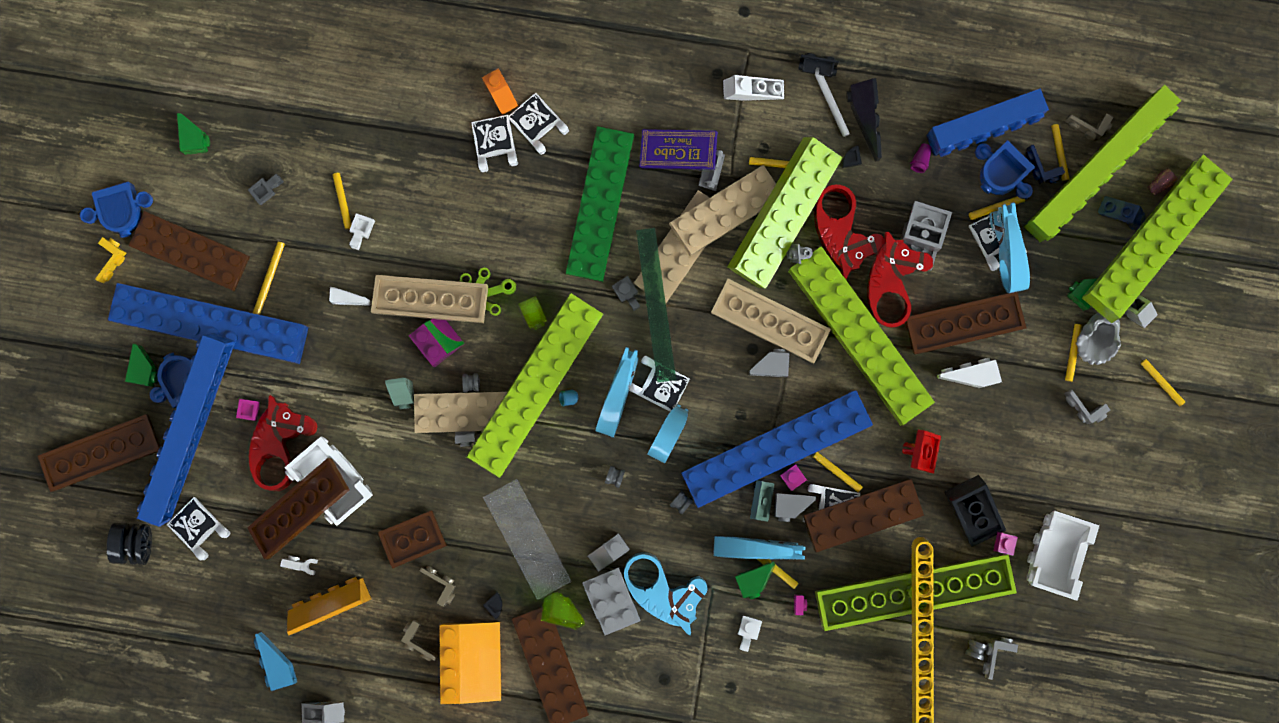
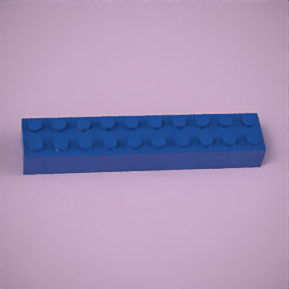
M120 283L116 285L108 321L194 341H198L203 335L215 333L235 341L234 350L297 364L301 362L309 328L298 323Z
M215 333L203 335L198 339L196 356L192 357L189 365L191 370L183 380V385L185 386L183 392H180L177 397V409L170 416L171 425L164 433L163 439L165 442L163 447H160L158 450L157 458L159 459L150 472L152 478L144 489L145 498L137 508L139 513L137 519L158 527L171 521L235 341Z
M853 391L694 466L681 474L697 508L856 434L873 424L857 391Z

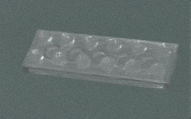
M518 479L483 497L537 600L572 582Z

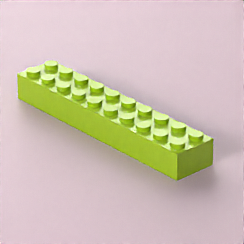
M1163 85L1154 92L1039 210L1024 228L1039 242L1045 239L1049 241L1051 238H1054L1060 232L1058 227L1061 228L1064 224L1066 225L1074 217L1072 213L1075 214L1077 211H1080L1087 204L1086 201L1100 190L1099 187L1104 183L1106 184L1113 177L1112 174L1125 165V160L1130 156L1132 157L1140 149L1139 147L1152 137V133L1156 129L1158 130L1166 122L1165 120L1179 109L1177 105L1181 102V99L1166 85Z
M1204 154L1196 159L1082 299L1110 323L1120 319L1233 179Z
M822 246L815 250L809 259H803L801 264L797 263L789 269L790 275L900 426L906 424L935 403Z
M572 293L568 295L466 458L496 477L500 478L603 316V313Z
M999 554L933 568V610L1017 593L1008 554ZM912 572L815 591L822 629L828 631L912 614ZM927 583L920 584L918 590L925 589ZM922 602L918 609H924L927 603Z

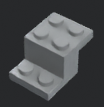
M915 201L909 220L904 225L900 240H904V243L911 250L930 254L934 264L936 254L942 248L952 212Z
M619 568L582 582L604 635L641 621Z

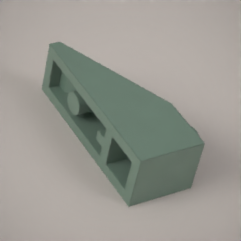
M407 378L385 380L393 405L399 407L400 410L411 408V405L414 404L413 381Z

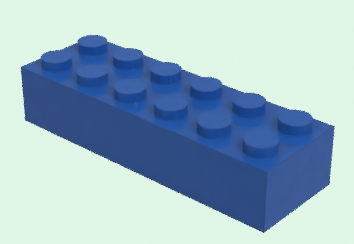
M1040 88L932 127L926 137L929 145L932 147L933 155L944 157L951 154V151L956 148L960 151L968 148L973 142L976 144L985 142L986 138L992 135L996 138L1005 134L1004 132L1009 129L1012 132L1022 128V125L1026 123L1029 125L1035 124L1045 117L1044 114L1049 109Z

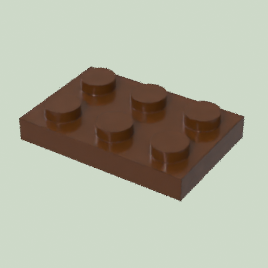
M433 510L378 532L392 568L447 546Z

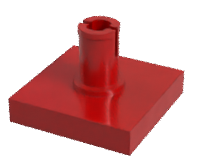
M918 429L915 444L904 443L903 447L911 448V450L903 448V454L913 455L910 468L934 474L941 441L940 435Z

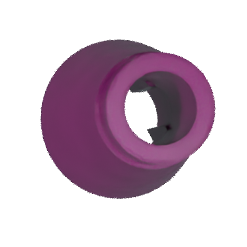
M923 143L910 162V168L913 171L925 173V170L928 169L932 149L930 145Z

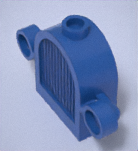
M1008 140L994 154L991 152V147L988 144H980L976 148L975 156L979 160L987 159L980 171L981 188L985 193L1004 195L1016 187V196L1026 200L1032 195V187L1027 183H1023L1022 180L1035 166Z
M130 182L91 192L96 211L92 208H84L80 212V218L87 224H92L99 218L100 223L106 229L119 234L120 238L128 237L137 228L142 217L140 206L143 208L150 207L153 203V198L144 191L136 194L135 187Z
M170 353L163 357L164 361L158 369L157 377L161 388H153L150 392V398L156 403H162L168 398L171 406L177 408L178 403H176L179 393L183 392L185 386L183 385V380L191 370L189 366L191 359L175 356L174 353Z

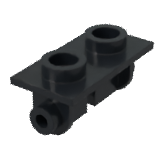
M805 53V55L801 54L800 61H803V63H799L798 70H802L803 73L815 74L816 68H820L819 75L832 77L836 76V68L839 61L829 56L820 58L816 57L815 54Z

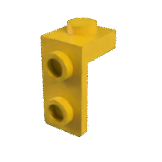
M102 237L98 244L113 254L95 278L98 282L104 284L112 278L115 268L124 262L126 252L119 248L120 244L114 239L110 238L108 240Z

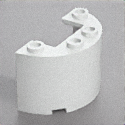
M321 436L285 467V473L292 481L295 479L299 482L327 458L333 460L350 489L325 511L324 517L330 524L335 523L337 526L373 494L369 486L363 484L364 479L333 444L329 446L327 444L329 441Z
M1057 511L1046 514L1040 532L1034 536L1033 544L1035 546L1033 552L1029 553L1027 562L1030 563L1027 581H1029L1030 585L1078 601L1083 584L1082 581L1078 580L1088 545L1095 543L1099 525Z

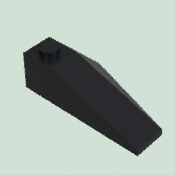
M872 78L852 84L849 91H846V100L850 102L855 119L875 162L882 158L881 135L879 131L876 132V128H879L880 117L877 112L875 113L879 99L877 80Z

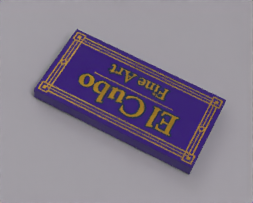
M642 129L640 168L715 170L718 132Z

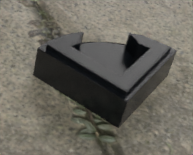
M859 145L851 148L845 154L842 168L862 165Z
M498 592L483 604L495 619L499 617L503 606L502 598Z

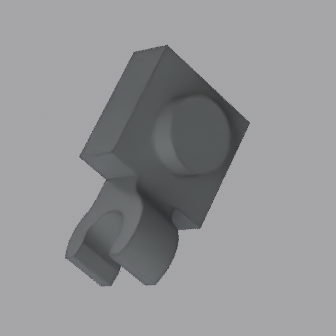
M275 174L267 182L264 178L260 179L248 191L257 203L262 205L276 194L273 189L280 186L284 181Z
M628 276L612 285L613 290L622 303L627 300L633 311L640 308L638 301L634 297V295L638 294V291Z

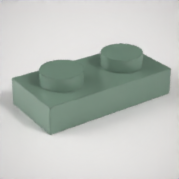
M756 480L750 519L768 522L774 483Z

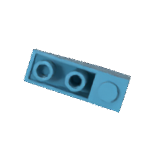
M262 632L255 634L254 644L256 649L260 651L261 657H259V662L262 669L264 668L266 672V686L270 687V690L273 691L297 683L293 665L287 657Z

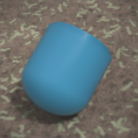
M575 390L561 391L559 393L560 404L562 406L576 404L578 401L577 392Z

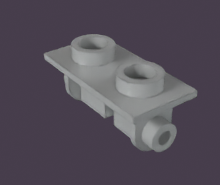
M716 150L715 170H702L698 186L716 191L725 157L723 151Z
M792 243L787 251V258L792 263L801 264V259H809L813 252L809 247H802L800 244Z

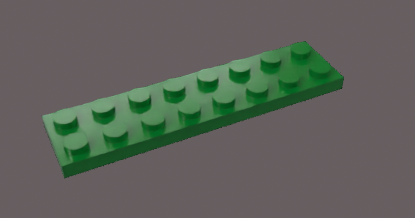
M597 126L566 275L599 282L604 280L634 134Z

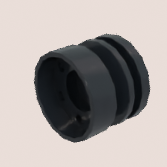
M113 523L107 537V557L109 563L125 564L129 560L132 565L137 563L139 565H146L152 548L150 525L142 524L140 526L139 524H134L130 527L127 523Z

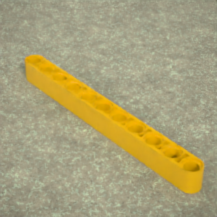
M918 537L912 542V723H919L922 717H927L923 723H934L933 546L924 537ZM922 544H926V549L922 552H919V546ZM921 564H927L925 570L918 571ZM927 583L925 589L918 590L920 584ZM922 602L927 603L924 609H918ZM921 622H927L924 628H918ZM921 641H927L924 647H918ZM927 660L924 666H919L920 661ZM922 679H927L924 685H919ZM922 698H927L924 704H919Z

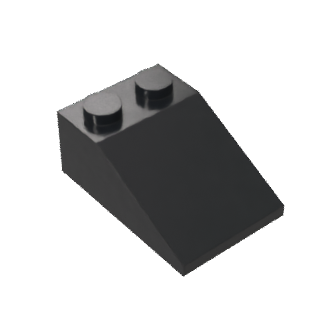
M979 475L944 492L971 547L996 536L997 532L1002 533L1006 531L989 488Z

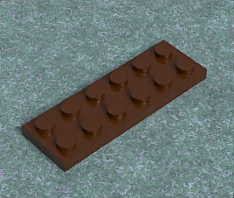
M145 211L129 243V246L233 291H235L250 258L246 254Z
M1018 292L909 316L906 321L914 355L1026 329Z
M148 414L38 455V459L50 492H54L156 453L160 449V445Z
M331 458L324 460L247 527L264 559H270L350 490Z
M909 479L805 514L803 518L814 551L819 552L922 517L924 514L913 481Z
M549 605L512 618L549 722L570 723L588 716L589 713Z

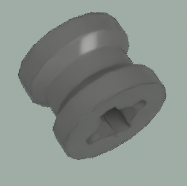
M474 373L473 375L463 374V392L468 393L472 390L480 392L479 373Z
M610 466L605 484H614L615 487L620 488L625 470H617L614 466Z
M681 490L670 506L678 509V512L682 515L693 502V499L687 498Z
M969 639V648L965 651V654L984 660L983 654L987 650L988 645Z

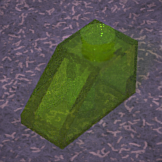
M536 296L518 304L530 329L534 328V330L545 326L544 322H547V319Z
M552 593L544 598L541 621L575 630L585 625V620L570 598L564 597L561 593Z

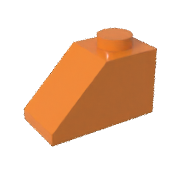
M499 68L482 77L486 88L502 115L518 107Z

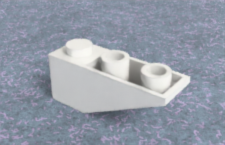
M739 75L723 80L724 99H784V80Z
M990 358L978 360L979 364L973 366L971 362L962 364L960 369L954 371L952 367L941 370L942 374L937 375L939 379L977 388L1002 382L996 360L990 361Z

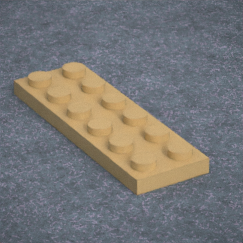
M762 165L673 220L669 225L691 256L757 215L776 183L765 166Z
M698 190L681 215L706 201L709 197ZM671 228L633 284L663 305H666L704 248L690 256Z
M376 275L371 313L484 323L488 285Z
M727 279L711 311V314L813 364L831 330L730 279Z
M507 392L414 394L415 433L482 431Z

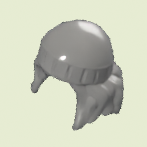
M1096 313L1090 318L1089 322L1084 325L1076 342L1082 361H1088L1090 365L1094 363L1096 365L1104 364L1117 354L1121 346L1119 319L1110 323L1100 313Z

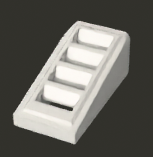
M330 287L329 301L332 304L371 305V301L366 297Z

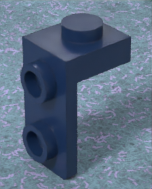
M1034 144L1026 149V158L1035 166L1032 173L1034 179L1038 180L1039 184L1047 181L1052 184L1061 180L1060 177L1065 174L1063 166L1044 172Z
M1107 196L1104 197L1098 210L1100 215L1126 222L1130 229L1135 231L1140 228L1146 219V214L1141 206Z

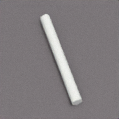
M816 68L814 75L842 136L846 137L850 134L824 76L819 75L820 68Z

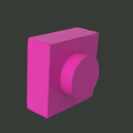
M239 399L236 418L257 421L260 402Z
M796 464L780 475L790 491H793L807 480Z
M997 532L993 551L1014 556L1018 537Z
M794 594V614L803 615V611H807V599H804L803 595Z

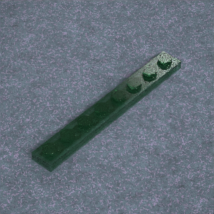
M655 228L636 230L657 383L676 380V372Z

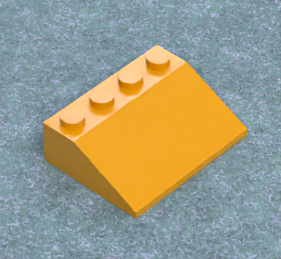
M354 577L345 581L347 585L341 588L339 585L329 588V593L321 595L320 592L311 596V601L304 603L302 600L292 604L293 609L288 610L287 616L288 635L372 600L363 578L357 580Z
M500 622L440 624V704L501 701Z

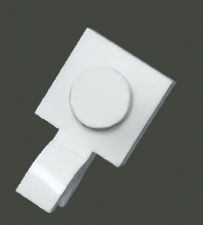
M356 213L349 230L350 233L354 234L350 242L351 248L359 250L362 238H369L375 223L374 219Z
M289 555L288 558L282 559L280 566L315 575V571L309 569V564H317L318 559H309L306 562H302L300 557Z
M746 616L742 617L738 635L743 636L740 650L748 652L751 639L757 640L762 621Z

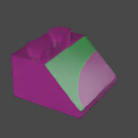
M431 319L408 335L433 367L439 365L465 344L447 320Z

